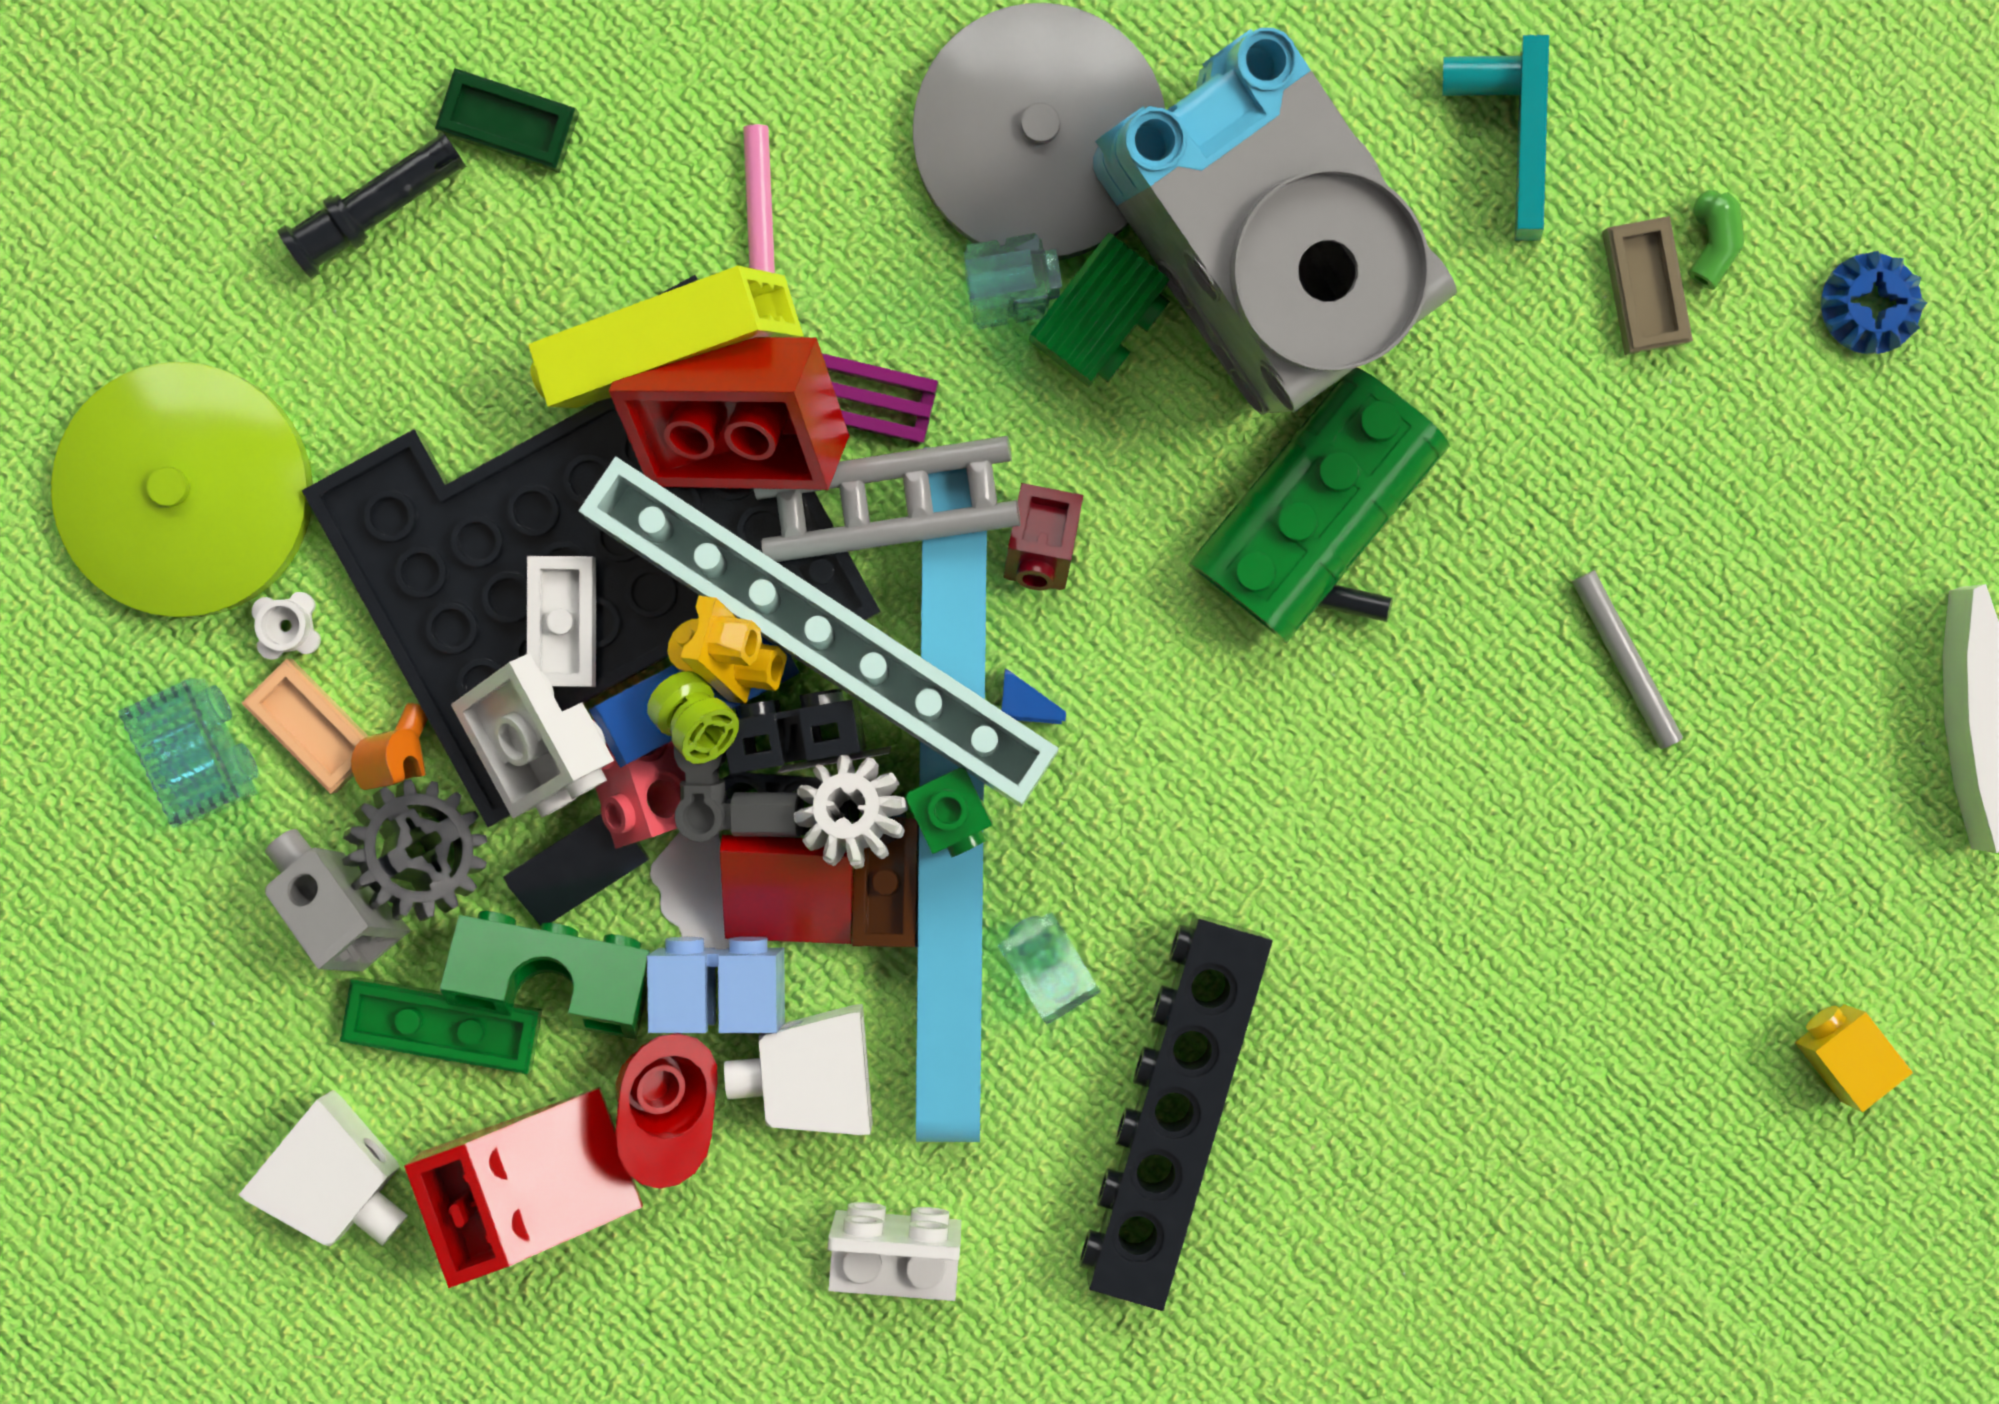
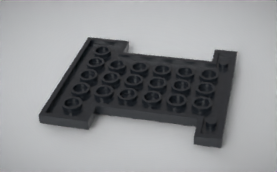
M693 275L660 294L695 282L698 278L696 275ZM611 397L593 403L450 483L446 480L420 431L413 429L302 490L487 827L494 826L511 815L451 704L507 663L527 654V556H592L596 558V687L552 686L554 698L562 712L582 702L583 704L669 657L667 652L668 642L673 632L682 623L690 619L699 618L695 606L700 595L592 525L578 511L615 456L643 474ZM663 487L760 552H762L763 538L782 535L776 497L757 500L753 488ZM816 492L802 493L807 531L834 528ZM849 552L777 562L865 621L881 613Z

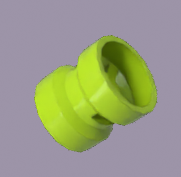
M682 671L662 681L651 694L647 704V714L650 720L662 733L672 736L675 748L687 761L693 764L706 763L719 757L734 742L739 731V720L734 711L724 701L714 698V693L708 683L693 671Z

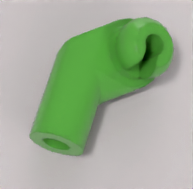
M1707 190L1697 198L1693 214L1698 223L1707 225L1709 242L1688 271V275L1699 285L1714 290L1742 250L1745 239L1741 204L1729 192L1720 194L1715 190Z

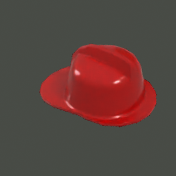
M681 1033L658 1036L642 1045L637 1052L633 1053L621 1066L616 1080L618 1108L615 1130L617 1156L626 1173L642 1185L659 1189L679 1185L694 1175L707 1157L712 1138L715 1097L718 1085L717 1064L710 1049L696 1037Z

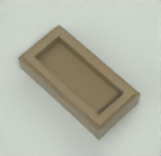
M1670 216L1608 227L1603 230V240L1624 354L1631 355L1692 342L1693 339Z

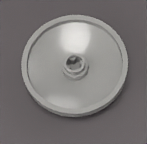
M1026 3L993 11L967 25L952 37L938 53L924 76L917 95L913 117V145L922 183L931 201L944 219L962 236L989 252L1006 258L1030 262H1052L1090 252L1098 247L1108 232L1116 237L1129 225L1101 182L1097 179L1093 170V157L1098 147L1095 141L1143 106L1145 109L1148 106L1165 109L1160 86L1151 67L1137 47L1121 31L1091 13L1078 8L1052 3Z

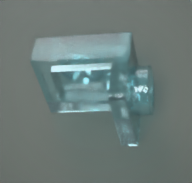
M1048 913L1043 917L1032 916L1024 919L1010 930L1009 938L998 945L1002 955L1013 968L1046 1025L1101 993L1079 953L1053 913Z

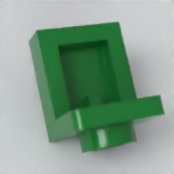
M962 767L940 776L908 792L906 795V800L932 854L947 848L951 858L984 843L986 838L982 830L993 826V821L982 798H979L966 769Z

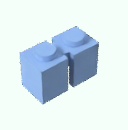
M671 937L665 939V948H658L647 956L648 1033H706L708 1025H715V967H718L719 1033H777L785 1024L784 947L768 948L766 937L730 938L729 948L727 949L704 948V938Z

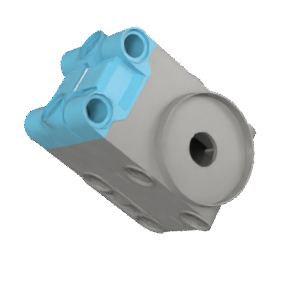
M1259 28L1255 31L1252 29L1248 30L1202 64L1203 68L1199 70V77L1196 83L1197 89L1168 110L1148 106L1145 109L1143 106L1095 141L1098 147L1093 157V170L1097 179L1101 182L1157 264L1159 272L1165 274L1170 279L1167 286L1239 391L1259 414L1264 415L1265 413L1277 412L1294 413L1354 368L1370 363L1388 353L1399 344L1416 323L1455 296L1457 289L1446 266L1428 247L1425 235L1415 214L1407 203L1387 185L1381 176L1374 158L1364 144L1355 137L1295 47L1293 41L1283 31L1278 29Z

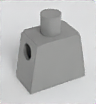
M297 829L283 833L266 848V855L281 874L266 886L265 894L318 969L363 972L411 931L402 919H392V907L387 901L374 910L369 906L370 899L374 894V891L369 886L358 890L352 888L351 884L362 874L358 867L343 865L342 859L346 857L343 852L311 848Z

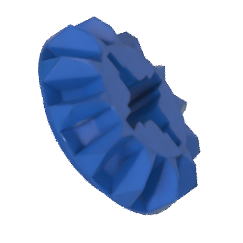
M1879 251L1856 255L1845 260L1830 274L1822 291L1821 311L1827 329L1841 345L1862 354H1880L1900 347L1913 333L1920 329L1918 323L1921 312L1927 304L1922 299L1919 287L1921 277L1912 274L1904 265V258L1890 257L1880 254ZM1873 283H1875V286H1878L1880 297L1896 301V305L1878 313L1876 322L1872 318L1871 308L1861 306V303H1851V300L1871 293Z

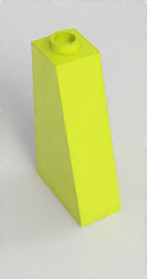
M737 265L529 343L528 346L533 359L530 373L537 392L546 400L547 407L578 408L610 398L609 388L612 382L754 337L804 336L785 275Z

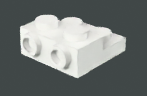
M530 653L507 663L451 704L512 818L535 807L541 818L575 801L576 797L607 781L602 768L614 760L606 747L605 737L601 728L591 719L583 702L563 712L561 711L554 698L553 687L549 679L539 670Z

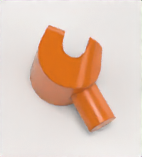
M414 703L406 704L394 731L365 737L355 746L351 757V769L361 789L368 790L403 782L404 779L426 775L419 738L428 718L420 705Z

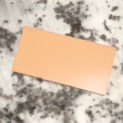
M286 659L242 704L330 794L337 793L354 776L351 769L352 753L355 746L362 739L368 737V735L293 659Z

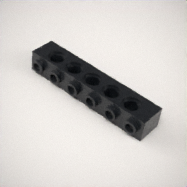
M1193 913L1189 927L1181 924L1178 926L1169 961L1178 963L1172 987L1163 985L1160 987L1151 1022L1160 1024L1153 1049L1143 1046L1135 1069L1133 1083L1141 1085L1142 1089L1136 1109L1125 1107L1117 1130L1115 1144L1124 1147L1117 1171L1107 1168L1099 1191L1097 1206L1106 1208L1099 1232L1089 1229L1081 1252L1079 1267L1088 1269L1087 1280L1089 1290L1164 1311L1273 940L1264 933ZM1209 969L1220 971L1225 978V988L1217 999L1205 1002L1193 997L1192 983L1200 972ZM1189 1031H1196L1205 1035L1207 1038V1049L1201 1058L1193 1062H1184L1174 1056V1044L1180 1035ZM1169 1093H1179L1189 1099L1187 1114L1177 1122H1164L1155 1115L1158 1101ZM1150 1155H1162L1172 1162L1168 1176L1157 1183L1145 1182L1137 1175L1139 1164ZM1131 1217H1145L1154 1224L1149 1238L1141 1243H1129L1119 1236L1121 1225Z

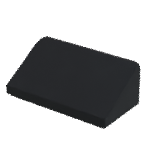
M599 814L502 878L509 889L541 926L542 923H552L650 860L640 842L616 849L611 833L605 826L601 814Z

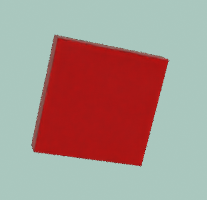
M722 835L720 865L725 939L734 937H766L767 941L852 944L853 866L848 860L847 850L842 859L835 866H832L823 860L825 845L811 851L803 843V838Z

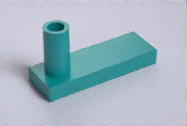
M1523 35L1520 56L1443 57L1442 96L1519 95L1515 241H1540L1544 230L1549 35Z

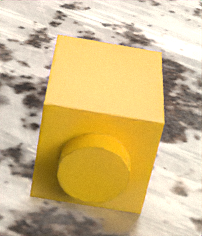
M1843 1004L1841 1007L1836 1005L1830 1006L1816 1014L1806 1025L1808 1032L1795 1042L1840 1102L1861 1112L1867 1110L1913 1073L1865 1011Z

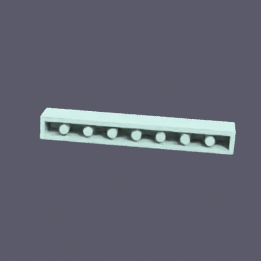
M615 456L578 510L592 525L698 595L715 597L738 619L752 620L761 629V636L778 646L781 650L958 767L966 769L969 774L1020 808H1022L1057 755L1058 747Z

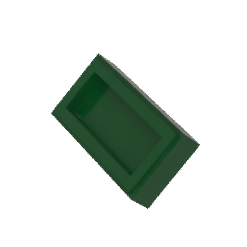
M454 68L435 129L439 133L443 131L446 136L560 173L579 112L574 107Z

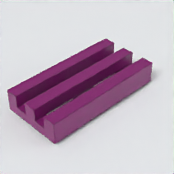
M822 353L828 371L923 393L921 402H916L832 382L837 398L917 416L915 427L841 410L846 427L924 445L937 392L938 380Z

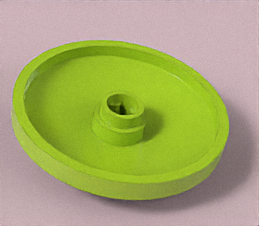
M166 362L140 367L115 378L96 391L81 406L67 426L57 448L51 477V501L57 530L71 559L80 571L106 595L124 605L150 614L168 617H202L226 612L245 604L268 589L283 574L300 549L307 532L312 508L302 490L313 485L307 451L297 429L284 410L269 395L249 381L216 367L191 362Z

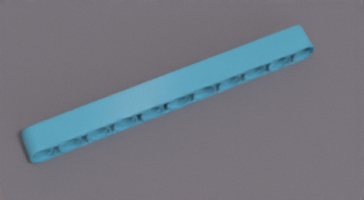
M966 468L928 474L933 512L972 507ZM987 531L922 540L921 658L985 699ZM920 741V786L960 768ZM968 773L979 798H982L984 803V783ZM920 827L916 1142H980L983 843L952 858L947 848L932 854Z

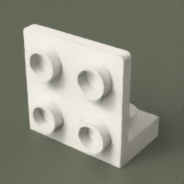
M869 1202L848 1204L847 1211L836 1210L828 1237V1250L832 1251L829 1291L955 1301L962 1220L949 1219V1211L932 1207L913 1208L911 1216L886 1214L885 1206Z

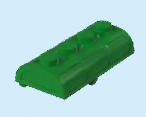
M1356 367L1337 382L1189 561L1188 565L1287 644L1450 447L1449 442L1443 433L1416 408L1374 376Z

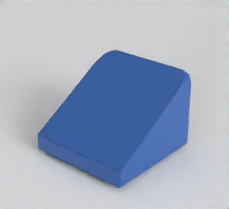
M1005 669L1001 705L1003 712L1018 721L1062 724V721L1066 720V711L1011 671Z

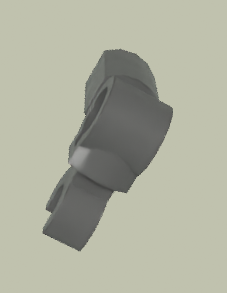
M674 746V758L678 767L685 772L686 779L680 782V803L676 808L674 817L676 827L684 837L691 841L703 842L710 840L722 830H731L733 836L801 837L804 827L799 826L794 821V813L804 808V800L797 793L735 792L732 799H728L725 794V780L719 778V768L725 763L727 758L726 751L709 762L693 764L687 761Z

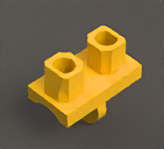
M698 596L695 607L699 618L690 619L682 623L673 632L668 642L667 652L671 663L681 672L693 671L700 675L729 702L746 704L751 688L776 691L780 685L787 655L778 646L763 644L761 629L752 620L738 619L715 597Z

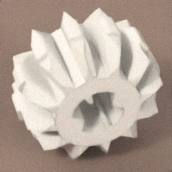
M841 755L837 761L838 774L834 776L823 765L819 764L815 766L813 771L817 779L822 783L820 787L815 789L808 785H801L797 791L801 799L813 805L794 813V821L799 826L812 827L802 841L811 851L825 845L823 860L829 865L835 866L847 850V857L853 868H862L865 862L864 848L870 847L877 857L884 859L888 856L889 852L880 840L882 835L886 834L893 838H902L905 832L901 824L888 818L900 815L908 810V803L904 797L890 796L896 790L899 781L893 773L883 774L877 778L879 765L872 758H866L855 773V767L848 755ZM848 800H851L853 804L858 806V809L863 814L853 824L844 817V814L839 809Z

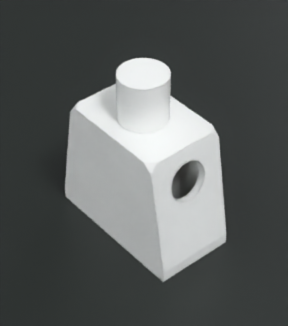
M863 1004L851 1005L786 1022L777 1033H760V1058L730 1060L724 1063L727 1099L763 1097L765 1122L768 1127L852 1135H869L871 1133L873 1118Z
M334 1090L314 1102L239 1193V1196L245 1201L326 1246H332L354 1223L383 1246L408 1216L380 1193L400 1166L397 1160L346 1101Z

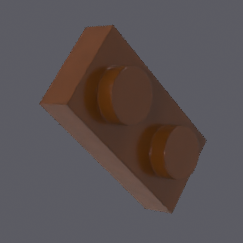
M906 818L903 827L905 832L902 838H897V840L885 845L889 852L888 856L880 859L870 847L864 848V866L858 869L854 868L852 946L918 947L919 825L915 818Z

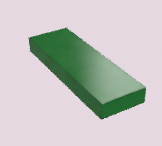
M354 977L350 979L340 1042L529 1074L533 1067L543 1009L514 1004L511 1016L448 1005L441 991Z

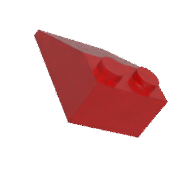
M754 337L613 381L609 388L610 396L643 474L662 487L829 490L849 438V433L817 337Z

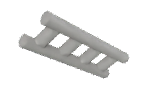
M1008 435L839 461L829 489L840 488L845 526L807 531L802 493L820 490L754 489L757 500L777 498L782 534L781 536L763 538L762 553L775 562L1020 526L1021 519L1017 500L997 503L992 464L1012 461ZM966 468L972 507L933 512L928 474ZM903 478L908 516L870 522L865 483Z

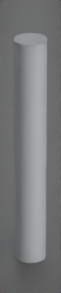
M1592 570L1574 579L1572 583L1659 748L1664 749L1683 739V736L1596 571Z

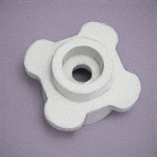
M295 592L289 599L273 600L269 597H262L254 603L251 612L255 619V633L259 639L257 650L263 657L274 660L278 659L284 652L298 650L302 654H311L318 649L321 637L314 630L312 613L315 610L316 604L309 594ZM284 620H289L292 624L288 632H284L281 629V623Z

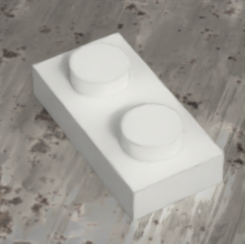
M527 556V654H531L537 667L546 675L552 686L596 687V558L592 556Z

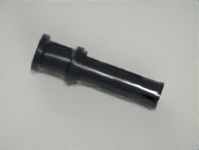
M443 131L437 134L436 138L342 199L339 194L334 197L330 195L323 200L324 208L293 228L284 225L277 230L291 255L311 279L320 274V265L350 245L356 249L364 245V240L368 238L367 230L459 169L462 170L467 167Z

